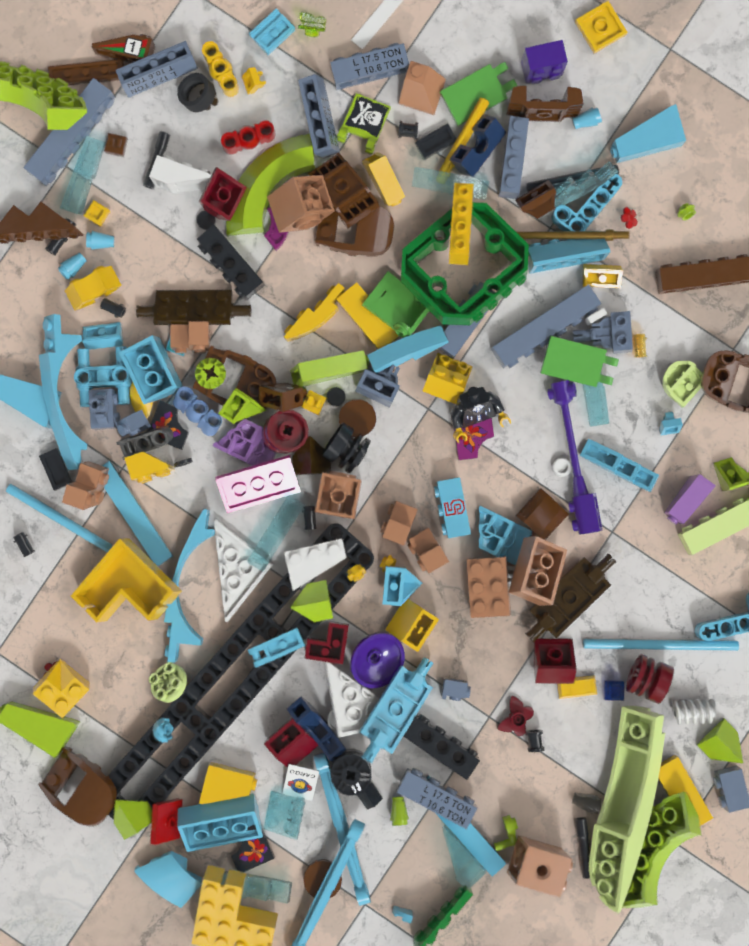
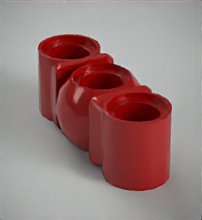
M265 120L259 124H254L255 127L246 125L241 127L238 132L236 130L226 132L221 137L222 147L227 154H235L238 151H243L242 148L246 150L254 149L259 142L260 145L270 143L276 136L273 124ZM264 129L271 130L268 135L262 134ZM248 134L253 136L249 141L244 140V137ZM227 141H235L233 146H226Z

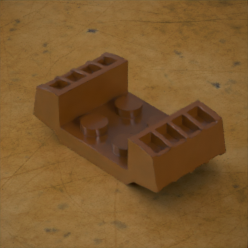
M527 86L513 87L506 115L542 122H561L564 118L577 117L584 105L582 91L576 87H567L562 102L559 99H552L550 101L532 99L527 101Z
M339 152L308 173V176L323 175L333 207L347 229L379 208L378 201Z

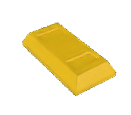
M595 675L575 677L574 684H557L559 699L597 695Z

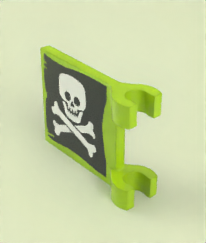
M356 93L344 123L338 132L337 141L344 144L348 133L368 140L365 152L372 155L391 107Z

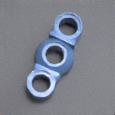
M186 386L180 387L173 399L175 408L181 410L183 414L186 413V417L191 422L199 423L197 427L201 428L205 435H215L222 424L221 416L215 413L213 409L209 410L206 402L197 399L198 396L193 393L192 389Z

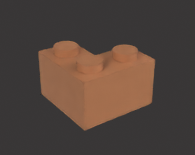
M189 322V325H171L170 348L175 350V353L180 354L187 353V350H194V353L197 354L206 353V350L210 348L209 322Z
M90 461L80 463L76 481L66 485L62 503L81 510L99 505L104 498V486L109 480V468Z
M397 501L395 505L391 504L387 513L390 515L389 521H384L380 531L384 533L382 537L405 545L418 509Z
M429 528L408 539L410 543L407 546L412 554L416 553L420 560L417 563L423 572L431 573L449 562Z

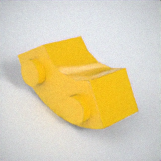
M98 266L88 276L69 282L70 285L65 289V293L74 311L96 303L94 299L103 294L106 297L122 285L112 266Z

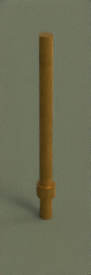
M606 229V231L517 232L523 239H605V241L630 239V231H614V229Z

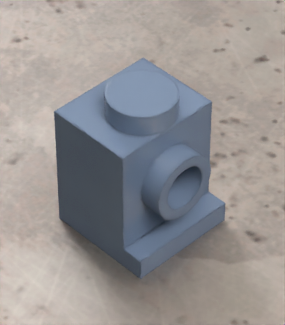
M142 410L115 423L122 437L128 434L132 437L151 427Z
M444 678L441 698L446 700V696H450V700L461 701V698L466 699L470 697L471 687L468 686L467 681Z

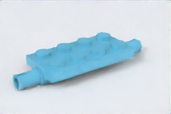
M423 657L417 669L412 672L400 666L359 732L370 739L371 742L361 756L367 762L372 764L380 749L393 754L433 689L425 681V676L434 664L432 661L428 662L429 659Z

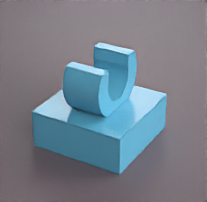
M673 412L665 413L659 428L661 436L680 433L683 426L681 418L674 419Z

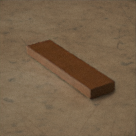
M123 59L48 66V76L55 80L60 78L67 82L68 85L90 83L93 78L98 82L117 81L119 78L116 70L124 67Z

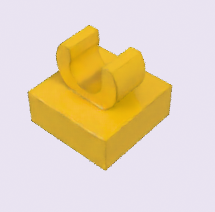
M256 67L248 68L242 76L248 94H254L258 88H262L266 84V81H260L263 72H257Z
M309 390L301 408L319 416L327 398Z

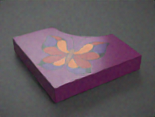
M492 418L466 428L461 427V430L467 435V441L463 440L462 435L458 439L459 443L456 441L458 461L478 458V450L485 440L494 437Z

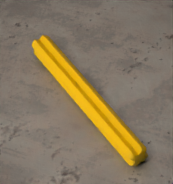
M479 98L435 177V181L439 184L444 185L454 168V164L449 159L460 144L467 145L474 132L472 128L485 113L489 105L488 100Z

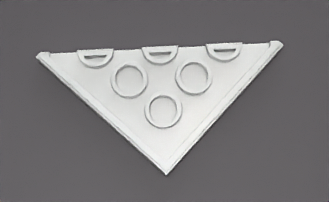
M215 519V538L225 622H228L273 566V563Z
M324 662L337 737L358 734L379 698L344 672L334 667L330 662Z

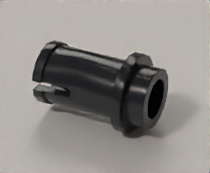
M104 298L101 302L100 309L114 314L116 318L124 316L126 308L123 304H117L108 298Z
M304 506L302 513H304L305 530L317 529L315 506Z
M21 532L13 537L15 540L13 542L18 545L23 557L34 553L35 550L27 539L28 535Z

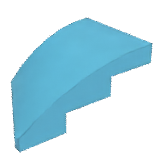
M480 506L479 548L497 557L507 556V561L516 566L523 538L531 537L533 531Z
M169 851L161 857L153 858L150 860V863L141 867L138 865L134 869L138 877L154 892L180 908L192 897L203 882L202 877L187 870L188 859L173 851Z

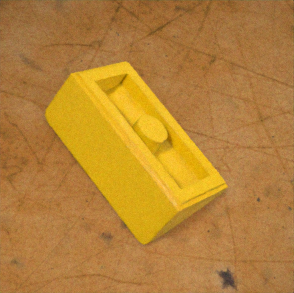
M583 264L582 287L590 285V287L620 288L623 269L618 265Z

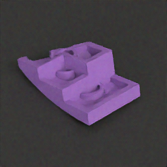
M246 419L237 424L236 428L227 432V435L213 444V447L251 466L273 460L276 455L264 444L262 438L263 428Z

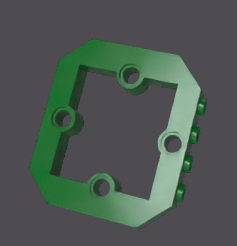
M472 202L471 223L485 236L484 247L486 251L492 254L501 252L512 264L495 278L486 280L483 288L461 307L447 295V281L442 276L431 278L418 265L433 250L440 252L448 248L451 236L452 208L402 249L401 282L442 324L470 326L473 322H479L484 317L486 311L493 310L498 305L500 299L507 298L512 293L513 288L517 285L521 286L527 280L529 244L487 203ZM437 237H443L444 239H443V240H437L436 238H437ZM496 239L498 242L493 243L490 240ZM438 286V287H441L442 289L439 290V291H436V290H434L433 288ZM489 289H494V290H496L497 292H495V293H490V292H488V290H489Z

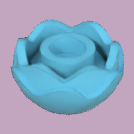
M164 717L157 720L154 724L153 734L158 741L166 743L173 737L171 734L173 726L169 723L170 720L164 719Z

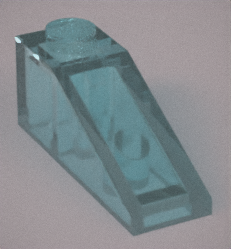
M444 825L442 829L457 875L455 878L462 886L466 885L470 889L486 874V870L461 841Z

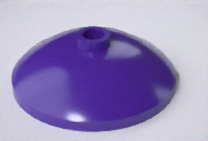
M379 632L365 637L357 644L351 656L350 669L353 677L359 684L367 688H380L389 684L398 668L404 665V648L401 642L389 633Z

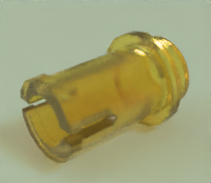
M635 334L632 339L635 350L634 358L647 357V337H645V334Z

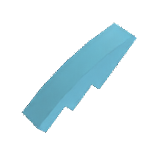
M440 325L404 337L367 356L373 370L378 373L393 364L397 367L412 358L417 360L449 343Z
M590 439L587 440L580 454L584 459L650 493L659 478V474Z

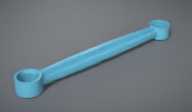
M323 752L314 755V761L321 777L332 821L337 830V837L340 846H342L348 833L349 825L339 794L331 782L328 758ZM354 846L347 861V867L354 884L358 904L362 906L371 903V898L367 885L364 882Z
M357 819L353 820L346 838L308 910L297 938L294 939L291 946H306V942L319 921L330 899V895L342 875L351 852L363 832L365 823Z

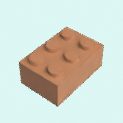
M537 536L523 538L508 593L539 606L553 605L567 549Z
M507 556L467 559L471 618L510 616L511 603L510 593H508Z

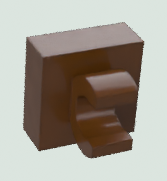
M108 133L104 152L124 157L128 138Z

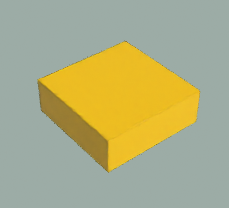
M93 200L83 216L101 227L111 211Z

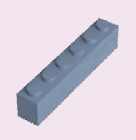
M94 78L79 96L86 103L87 113L68 130H52L23 167L45 186L55 180L56 173L60 168L62 169L66 166L70 155L79 149L81 141L90 135L92 127L101 121L102 114L114 104L115 96L112 91Z
M587 285L493 346L491 351L503 369L507 366L512 368L519 363L517 359L524 356L527 358L535 352L534 348L540 345L542 348L547 345L550 335L561 336L567 332L565 328L571 324L575 327L581 323L583 316L587 314L589 316L598 311L597 307L602 303L590 285Z

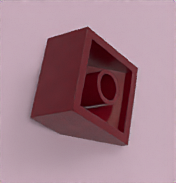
M216 167L199 203L205 211L219 220L231 221L247 187Z
M537 638L534 642L535 683L574 684L577 667L573 639Z

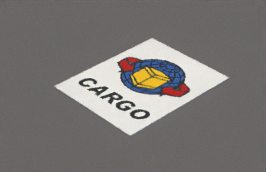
M289 764L282 794L312 801L319 771Z

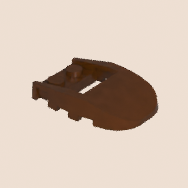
M381 206L358 221L355 244L335 242L339 219L336 210L318 224L315 246L319 247L320 244L330 247L331 251L345 253L348 256H379L389 250L393 241L394 220L391 214Z
M210 346L205 359H218L224 365L226 358H229L245 366L236 388L258 404L259 386L277 384L273 372L266 366L254 361L251 357ZM213 366L210 370L203 369V371L207 373L206 381H208V379H210L211 376L218 378V376L214 373L215 366ZM197 380L193 385L195 390L224 406L228 399L212 393L213 389L204 388Z
M728 350L714 353L708 358L702 373L701 387L704 394L711 400L734 411L749 413V406L746 407L728 400L739 365L749 368V355L737 354Z
M63 747V752L44 780L39 782L38 785L52 806L78 824L88 827L97 826L105 820L115 804L117 798L116 787L112 780L103 774L98 764L92 763L82 754L73 753L71 747ZM77 766H79L86 772V775L64 805L57 796Z

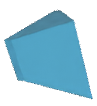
M386 566L382 604L402 606L420 587L422 582L406 568Z

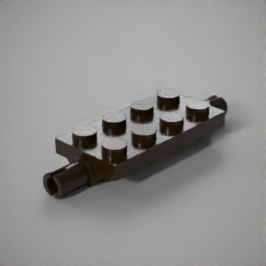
M156 290L155 304L153 306L137 305L136 316L137 318L153 317L154 325H189V322H209V325H231V319L236 316L251 317L252 307L251 305H234L232 290Z
M609 553L597 565H592L583 557L559 580L553 605L539 606L534 604L529 609L536 617L537 623L525 635L533 643L545 631H549L557 639L611 586L604 577V573L617 561L611 559L612 556Z

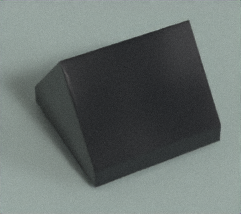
M370 783L364 792L357 795L367 810L375 807L383 799L373 783Z

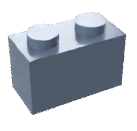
M736 765L714 771L716 777H713L716 789H719L720 792L718 800L721 808H724L729 813L749 808V794L742 769Z

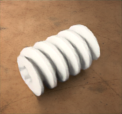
M713 698L709 702L707 699H702L701 702L699 699H695L694 702L688 699L686 703L684 700H679L678 703L676 700H673L674 718L677 720L678 725L681 724L682 719H684L685 724H689V719H692L693 724H696L697 718L700 719L701 724H704L705 718L711 724L713 718L716 717V703Z

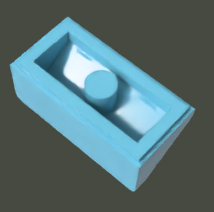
M121 322L83 327L82 342L85 349L92 350L123 346Z

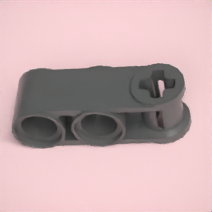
M162 426L132 437H126L116 443L120 445L124 455L122 458L125 460V457L163 447L172 440L173 431L167 426ZM159 432L164 434L165 440L159 437ZM142 438L147 440L148 446L142 443Z

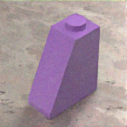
M700 474L690 476L664 512L668 515L667 519L675 525L677 523L684 524L716 485Z

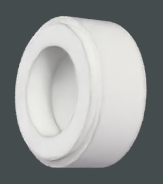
M557 458L552 463V471L559 477L569 475L572 470V465L566 458Z

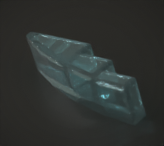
M608 161L595 174L589 169L576 181L569 177L555 189L557 192L555 195V208L570 203L598 188L617 174L618 170Z
M419 167L414 168L412 187L453 195L454 183L474 184L473 198L486 200L489 184L487 180Z
M228 871L224 872L221 882L222 885L225 884ZM246 874L242 898L251 897L263 901L270 899L287 904L290 902L292 882Z

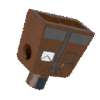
M290 383L259 386V405L281 412L302 406L303 398L307 396L305 387Z

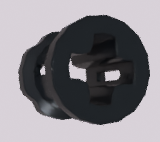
M400 121L398 138L413 137L414 140H417L419 122L410 124Z
M536 729L525 732L529 742L528 752H542L545 750V747L542 746L541 737L543 730Z

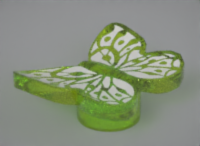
M300 13L302 24L298 25V29H304L306 36L318 37L320 31L325 32L326 19L324 17L315 18L309 13Z

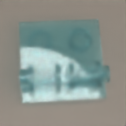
M271 791L264 829L298 840L304 805L306 804L305 798H294Z

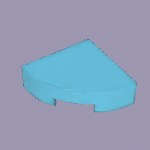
M397 906L393 907L392 913L395 917H403L402 921L412 923L413 910Z

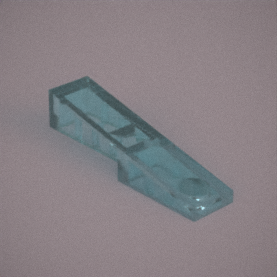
M86 136L61 203V209L79 215L83 214L92 180L96 177L106 142Z
M600 382L597 383V387L583 384L590 427L609 424L605 386Z
M291 495L286 497L247 561L249 564L264 572L304 508V503Z

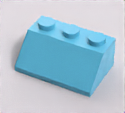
M152 335L119 352L144 405L176 393L180 387H183L160 337Z

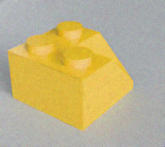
M60 658L34 685L33 695L63 718L89 691L90 682Z

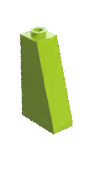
M363 350L301 362L290 370L292 382L294 385L305 387L363 373L365 369H368L369 359Z
M13 701L3 704L0 708V723L54 758L60 755L62 748L66 746L80 724V721L65 716L61 718L58 714Z

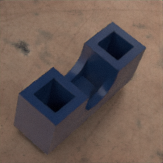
M483 114L472 128L477 137L475 146L470 148L460 144L449 159L461 174L474 177L507 133L495 117Z

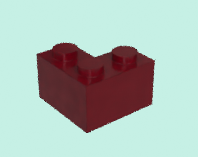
M330 621L327 640L308 637L304 659L343 664L349 624Z

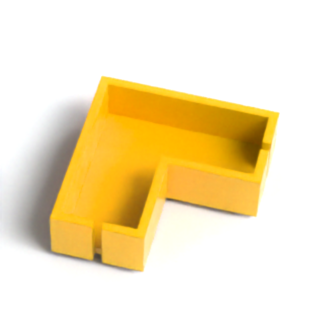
M119 538L72 593L71 597L82 608H87L85 611L96 623L108 621L126 599L148 621L158 620L168 608L166 604H172L182 590L131 539Z
M208 865L202 882L191 944L199 946H272L278 913L240 905L246 873L229 870L225 884L222 885L221 882L225 868Z

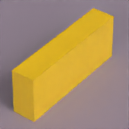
M356 282L336 299L337 302L377 350L395 342L400 337L396 334L395 330L362 306L368 295Z
M673 755L661 762L658 780L668 797L686 792L698 813L700 826L712 820L713 817L678 756Z

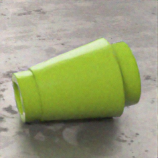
M392 797L390 815L392 826L408 825L407 820H409L404 797Z

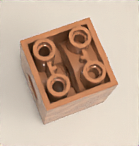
M323 175L292 177L267 196L279 233L308 230L335 212Z
M330 471L329 474L322 473L315 512L355 519L362 481L356 479V476L334 471Z
M518 835L507 874L516 885L561 898L562 892L566 889V878L572 870L573 862L572 858L561 847Z

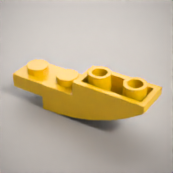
M339 283L336 286L332 285L326 294L328 296L324 301L320 300L315 305L314 312L310 308L301 310L296 317L298 320L295 324H290L284 331V339L287 342L300 339L328 322L339 311L335 302L345 292L344 287Z

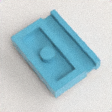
M276 8L249 33V36L269 55L296 30L290 21Z

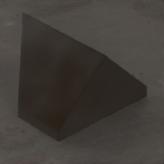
M311 436L307 438L304 445L292 456L295 474H329L331 462L321 456L324 448Z

